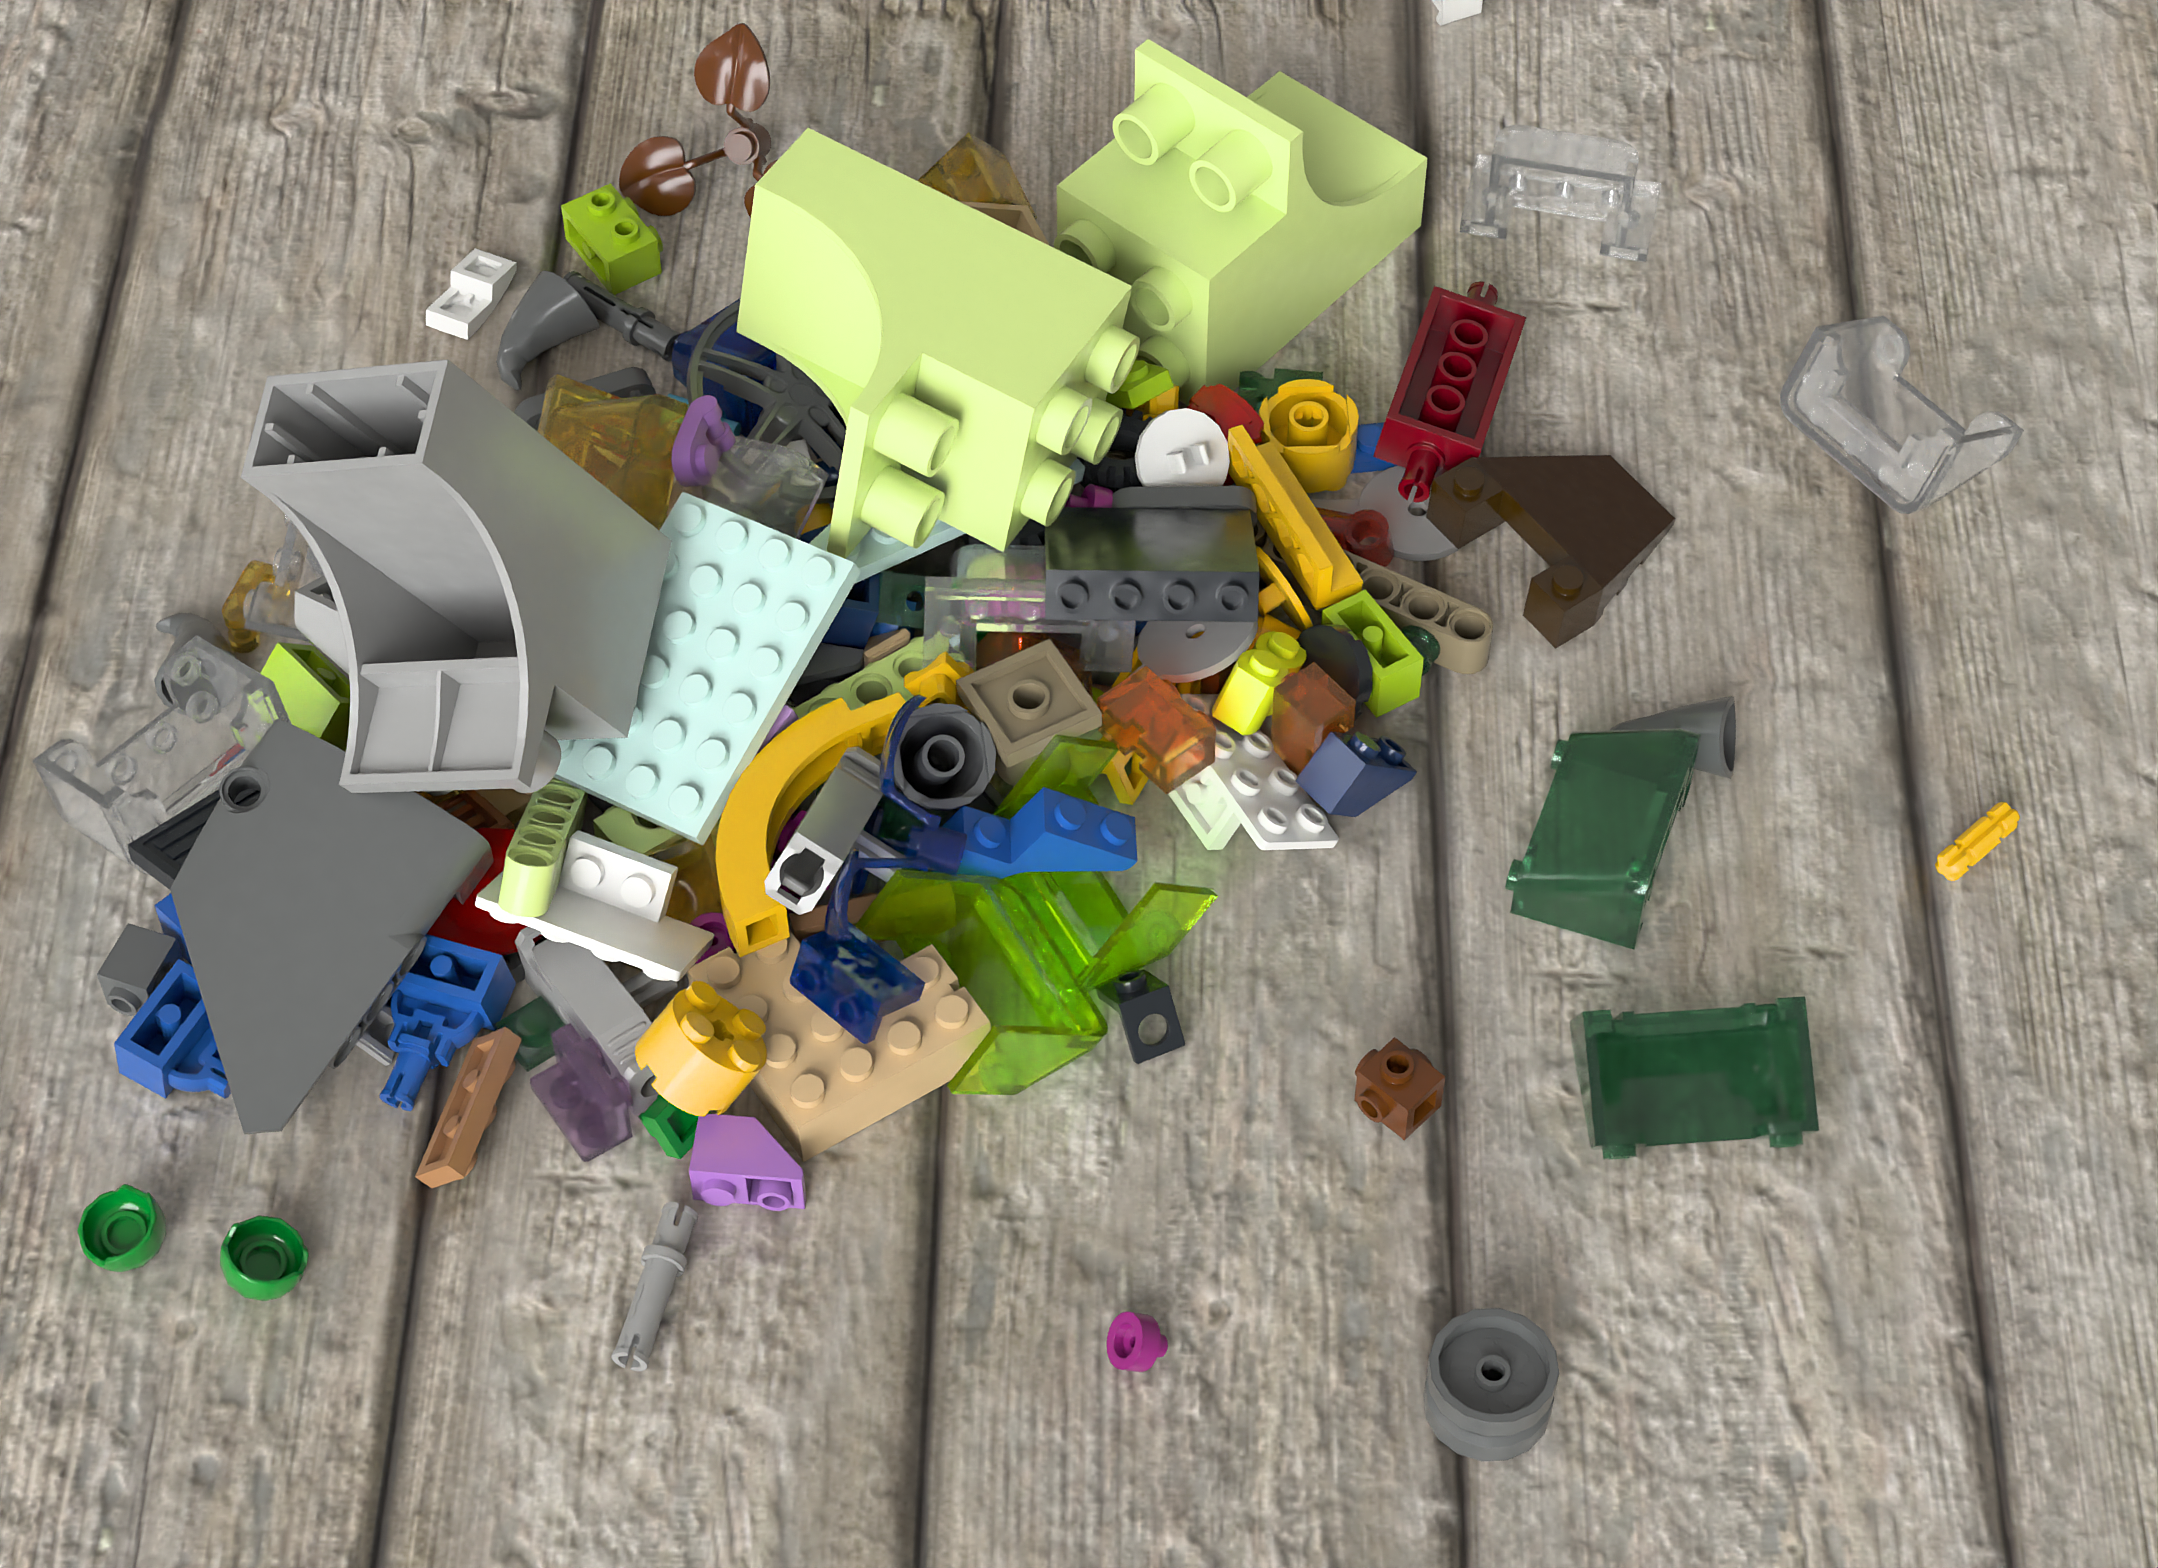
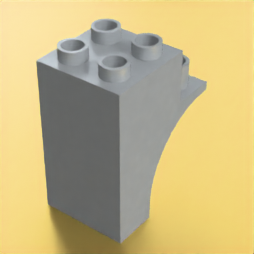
M448 359L267 376L241 478L275 503L297 527L322 568L338 610L345 639L350 683L349 731L339 785L351 793L425 791L430 795L441 796L453 790L514 789L519 793H532L547 785L559 768L561 748L557 740L628 738L672 541Z

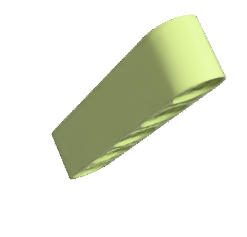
M554 777L543 788L533 792L506 851L498 905L502 910L521 917H538L548 911L560 882L570 837L577 830L581 831L588 797L587 792Z

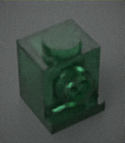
M885 570L879 572V614L875 624L936 631L938 621H947L950 609V591L942 590L943 579ZM912 591L919 593L923 599L922 607L918 611H912L906 605V597Z

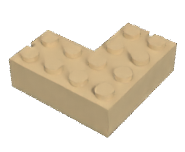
M790 929L789 938L743 957H739L738 953L735 954L728 947L692 966L687 972L689 985L696 980L703 981L713 987L719 996L735 1005L739 1010L743 1008L749 1009L763 1020L766 1025V1032L762 1035L767 1049V1060L764 1067L752 1079L749 1085L803 1162L993 1057L990 1020L966 988L962 987L959 989L957 976L932 944L839 995L830 986Z

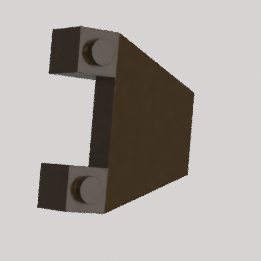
M1611 455L1471 457L1433 479L1426 518L1457 549L1507 522L1550 566L1531 578L1523 616L1555 649L1596 624L1603 615L1607 604L1615 594L1619 595L1627 585L1630 575L1639 564L1642 565L1672 528L1676 519Z

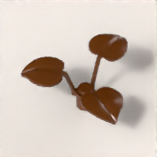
M745 23L735 25L729 31L709 43L699 54L694 69L695 82L703 98L713 105L727 104V114L741 127L733 129L727 134L724 148L685 161L684 148L676 138L656 136L638 144L630 152L622 165L619 176V189L625 198L629 197L634 204L643 210L658 216H670L686 209L696 193V181L689 170L727 156L733 163L738 165H747L753 162V177L757 182L776 163L777 160L771 162L765 168L764 173H762V167L767 162L765 156L771 148L770 134L762 125L753 123L751 118H745L736 110L738 108L745 112H753L760 109L766 101L770 90V73L764 51L755 34ZM755 185L749 188L744 197V204L750 218Z

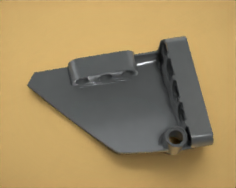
M275 719L242 765L230 770L223 777L219 789L221 798L196 839L170 888L203 1003L244 1134L279 1132L284 1129L328 1067L332 1069L337 1068L347 1058L414 966L427 942L426 933L450 900L455 898L463 905L494 862L491 846L481 834L414 791L351 793L340 786L339 782L346 752L281 719ZM255 789L261 792L259 799L250 806L234 804L236 796L241 791Z

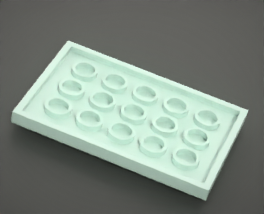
M682 492L659 530L672 542L628 738L557 740L561 748V761L554 778L584 790L593 796L700 845H704L721 816L732 789L743 771L754 759L861 571L854 562Z

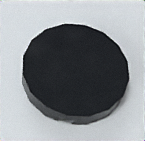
M1332 623L1317 624L1303 630L1296 639L1300 647L1306 650V660L1290 687V693L1301 715L1315 726L1332 728L1356 721L1362 714V712H1357L1361 709L1363 702L1369 701L1372 692L1373 669L1368 651L1361 640H1355L1348 633L1352 630L1345 625Z

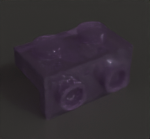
M569 1023L551 1033L557 1064L531 1077L530 1085L583 1162H589L633 1137L628 1108L633 1106V1100L624 1082L618 1076L610 1079L603 1069L605 1061L595 1042L590 1037L582 1040L572 1024Z

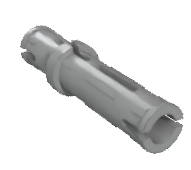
M669 1202L664 1204L653 1243L644 1248L641 1257V1264L644 1266L616 1349H614L611 1356L612 1360L623 1368L626 1367L633 1347H636L631 1370L643 1371L648 1367L649 1357L675 1279L683 1275L687 1264L684 1252L693 1227L698 1220L697 1212L689 1206L685 1205L680 1222L676 1226L674 1224L680 1203Z

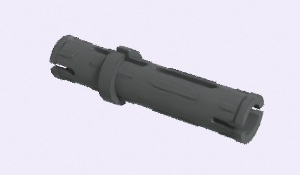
M576 271L569 272L564 276L563 279L576 289L589 305L596 319L621 332L625 341L634 346L642 345L668 362L674 361L681 354L685 345L684 335L657 321L653 312L644 307L635 308L613 293L589 281Z

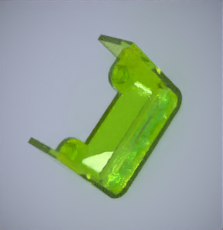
M1056 734L993 815L1010 820L1043 787L1099 805L1089 787L1118 752V748L1112 742ZM1101 871L1024 872L1005 877L991 885L1056 987L1065 992L1075 993L1090 992L1112 982L1120 974L1139 970L1167 957L1218 897L1213 888L1155 882L1132 911L1128 913Z
M897 869L851 930L856 938L896 941L903 951L904 959L932 944L957 976L959 989L965 987L990 1020V1032L948 1083L947 1087L952 1094L1016 1095L1092 1051L1108 1032V1024L1028 899L1015 885L1004 879L989 876Z

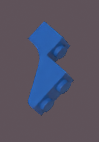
M1045 787L1010 820L963 805L931 837V880L947 878L950 888L975 896H979L993 883L1014 874L1024 872L1125 871L1138 861L1135 817Z

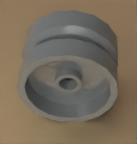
M1501 1308L1474 1309L1449 1321L1435 1337L1428 1359L1427 1378L1423 1394L1426 1419L1440 1441L1457 1454L1481 1462L1509 1460L1529 1451L1545 1434L1552 1413L1554 1394L1559 1377L1557 1352L1544 1330L1524 1315Z

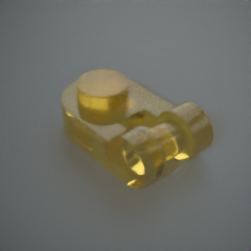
M257 560L249 562L222 607L224 623L229 628L227 633L230 646L238 653H249L259 646L261 640L258 628L270 607L276 606L282 597L284 581L282 577H279V571L275 565Z

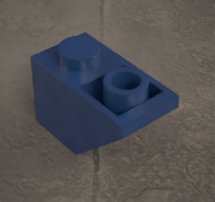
M1331 731L1295 781L1329 814L1357 817L1411 781L1417 771L1403 759L1406 756L1405 750L1386 736H1381L1377 739L1368 737L1360 732H1355L1352 735Z

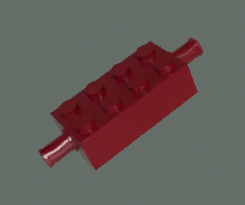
M1483 281L1471 284L1467 297L1434 286L1373 455L1375 458L1406 468L1398 485L1400 495L1408 500L1413 486L1417 487L1413 502L1419 503L1427 500L1434 478L1471 457H1479L1527 318L1495 307L1494 305L1498 301L1499 293L1490 283L1485 297L1480 295L1485 283Z

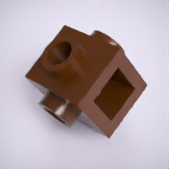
M1395 1037L1380 1051L1377 1049L1369 1051L1361 1059L1355 1070L1357 1080L1354 1101L1357 1102L1360 1110L1370 1120L1377 1123L1382 1122L1403 1140H1406L1442 1105L1445 1076L1433 1067L1425 1054L1417 1049L1408 1048Z

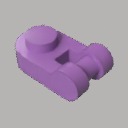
M701 396L690 404L673 444L671 458L673 472L676 480L684 487L707 485L718 469V461L721 454L729 450L736 440L729 424L721 421L720 418L723 412L713 396Z

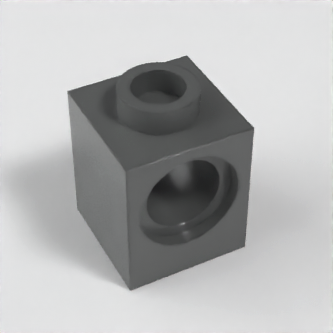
M128 923L97 973L107 1005L127 1016L137 1014L178 959L184 961L177 938Z

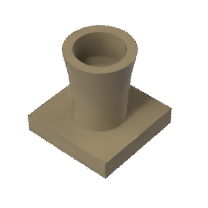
M1051 639L956 680L957 694L971 715L979 722L982 721L990 731L996 748L995 768L997 773L1005 782L1020 789H1041L1056 782L1063 775L1067 767L1068 757L1064 742L1102 726V712Z

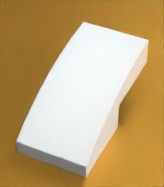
M475 248L451 270V287L426 309V326L468 340L486 321L504 295L517 270V262Z

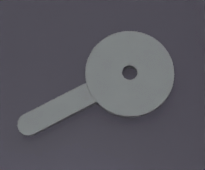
M1391 467L1377 474L1366 484L1359 499L1311 500L1328 528H1361L1373 545L1391 556L1411 561H1430L1449 556L1459 550L1426 518V514L1414 516L1409 512L1413 508H1422L1427 512L1430 495L1423 502H1413L1417 490L1416 486L1412 487L1408 500L1400 495L1398 485L1406 468Z
M1148 621L1137 643V652L1142 665L1097 704L1102 712V726L1071 739L1073 745L1078 748H1086L1095 744L1165 682L1183 683L1196 681L1227 668L1249 648L1256 636L1258 622ZM1204 632L1200 637L1190 639L1194 634Z

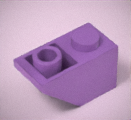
M709 1113L705 1117L698 1116L689 1167L693 1200L705 1201L715 1206H727L732 1203L760 1205L765 1209L781 1211L787 1208L805 1209L806 1191L803 1169L755 1117Z

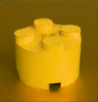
M1299 379L1279 386L1277 394L1269 400L1266 397L1261 403L1259 416L1264 422V429L1260 435L1262 441L1257 443V446L1273 441L1306 493L1340 490L1345 486L1347 477L1354 467L1359 421L1356 404L1348 395H1346L1345 399L1334 392V385L1321 380Z
M696 980L688 988L679 991L639 1038L635 1046L636 1061L641 1070L648 1064L657 1077L651 1085L664 1099L677 1108L695 1116L705 1117L710 1110H718L717 1115H720L729 1108L764 1067L767 1060V1049L762 1035L766 1032V1025L755 1012L744 1008L739 1010L735 1005L719 996L709 984Z

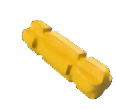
M2007 802L1995 804L1986 812L1988 817L1983 816L1954 840L1956 845H1948L1938 854L1937 862L1935 863L1937 872L1943 874L1949 881L1958 880L1969 870L1967 866H1974L2001 842L1999 838L2007 837L2017 828V821L2020 819L2018 811L2012 809Z

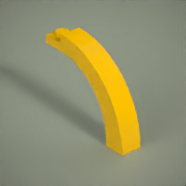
M900 692L880 700L871 701L852 711L842 697L815 709L775 736L754 757L739 777L721 815L716 841V867L723 916L730 939L739 957L790 937L786 907L766 895L764 883L771 871L774 850L780 834L797 807L828 779L848 747H859L872 756L889 750L890 741L895 729L909 715L908 704Z

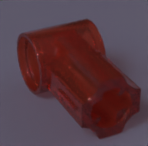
M1315 507L1343 550L1383 567L1390 564L1394 557V545L1387 519L1380 512L1373 509H1363L1350 514ZM1368 537L1379 538V540L1370 545L1359 544Z

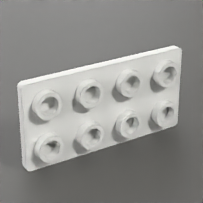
M1219 694L1160 695L1156 705L1180 739L1155 776L1207 850H1222L1240 824L1243 825L1261 850L1333 848L1336 845L1339 837L1329 825L1326 815L1316 807L1305 790L1295 781L1297 775L1289 770L1280 758L1269 737L1263 734L1260 729L1254 734L1242 735L1212 716V707Z
M579 830L570 837L560 882L549 909L544 915L521 917L509 914L499 907L498 900L503 872L477 894L475 901L476 907L490 912V915L498 921L511 924L521 923L539 930L549 940L577 944L590 949L596 957L602 960L625 962L641 968L647 976L661 981H679L710 948L714 938V934L666 916L678 867Z

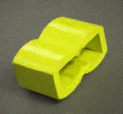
M1271 631L1260 635L1253 649L1247 650L1239 656L1212 707V716L1242 735L1256 733L1261 728L1266 717L1273 715L1279 710L1306 660V650L1301 648L1297 640L1283 632Z

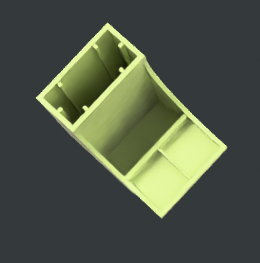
M1147 39L1135 49V98L1132 104L1114 118L1113 133L1115 138L1057 185V237L1054 240V248L1132 286L1122 329L1140 338L1136 359L1168 369L1172 383L1179 386L1178 400L1189 406L1190 398L1203 385L1209 387L1222 384L1234 391L1421 226L1428 158L1281 71L1276 73L1249 96L1245 97Z
M807 128L755 184L736 332L783 356L801 369L829 397L846 424L847 430L827 552L846 559L871 527L917 549L926 541L938 519L1004 552L1030 518L1046 527L1050 526L1057 519L1069 498L1075 482L1076 472L1069 467L1077 457L1094 465L1098 464L1108 452L1117 435L1123 417V410L1105 400L1107 392L1115 393L1125 381L1134 364L1140 346V338L1122 329L1132 286Z

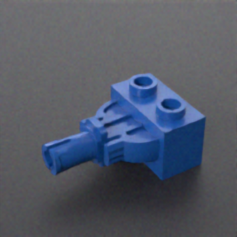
M425 935L427 942L420 957L391 997V1015L394 1027L387 1043L393 1051L399 1054L387 1083L379 1095L382 1101L395 1108H398L400 1101H402V1110H413L415 1100L429 1069H434L439 1064L445 1067L449 1066L455 1051L474 1039L482 1028L496 1031L516 986V982L502 955L435 936Z
M178 959L114 1042L119 1073L165 1099L174 1088L186 1092L210 1090L226 1099L231 1094V1090L193 966Z

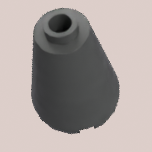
M934 703L916 709L902 720L895 729L890 741L888 762L895 784L909 800L930 810L950 811L970 804L984 792L995 772L996 748L989 729L982 721L979 722L973 715L968 713V710L958 705Z

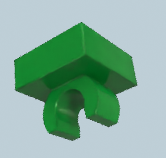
M660 1094L648 1109L638 1116L648 1133L656 1138L667 1156L682 1159L693 1147L698 1116L677 1108Z

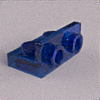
M848 920L803 939L789 979L790 984L863 1044L875 1040L884 1016L920 1000L925 986L923 980Z

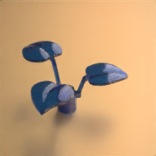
M921 695L914 696L905 702L895 714L885 736L879 771V789H881V792L924 823L922 827L911 826L906 842L879 837L878 832L884 815V808L881 806L875 807L863 830L894 850L903 851V856L908 858H858L859 849L851 847L838 875L826 910L824 933L829 939L836 941L852 939L847 916L851 884L853 894L859 895L864 889L868 874L870 873L865 868H915L925 872L931 869L953 876L958 872L965 850L967 834L940 827L941 817L929 814L899 793L894 786V760L902 732L910 715L927 697Z

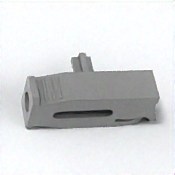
M848 747L765 879L766 895L798 915L810 912L846 857L888 884H892L908 858L863 830L892 779L888 765L859 747ZM782 884L800 895V900L781 889L780 885Z
M529 926L522 929L515 940V944L525 970L526 983L605 1082L628 1105L634 1115H640L642 1112H645L657 1099L659 1093L651 1085L657 1077L648 1064L641 1070L636 1061V1043L652 1024L642 1008L678 987L677 981L656 980L647 976L642 971L621 984L604 961L596 957L590 949L571 942L561 943L549 939L535 946L533 938L540 935L541 932Z

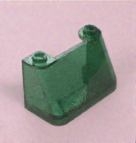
M1680 728L1572 731L1568 741L1559 739L1550 769L1557 771L1523 861L1514 859L1507 876L1505 889L1513 892L1510 913L1635 950L1643 925L1641 923L1643 910L1646 907L1647 901L1650 900L1660 861L1677 813L1685 806L1691 789L1701 734Z
M1805 996L1777 998L1775 1003L1756 1006L1755 1003H1744L1739 1007L1641 1014H1634V1011H1626L1617 1015L1616 1018H1613V1015H1611V1009L1583 1011L1570 1021L1571 1042L1590 1147L1592 1150H1602L1603 1160L1637 1157L1636 1148L1767 1138H1769L1770 1148L1796 1147L1804 1145L1803 1135L1819 1131Z

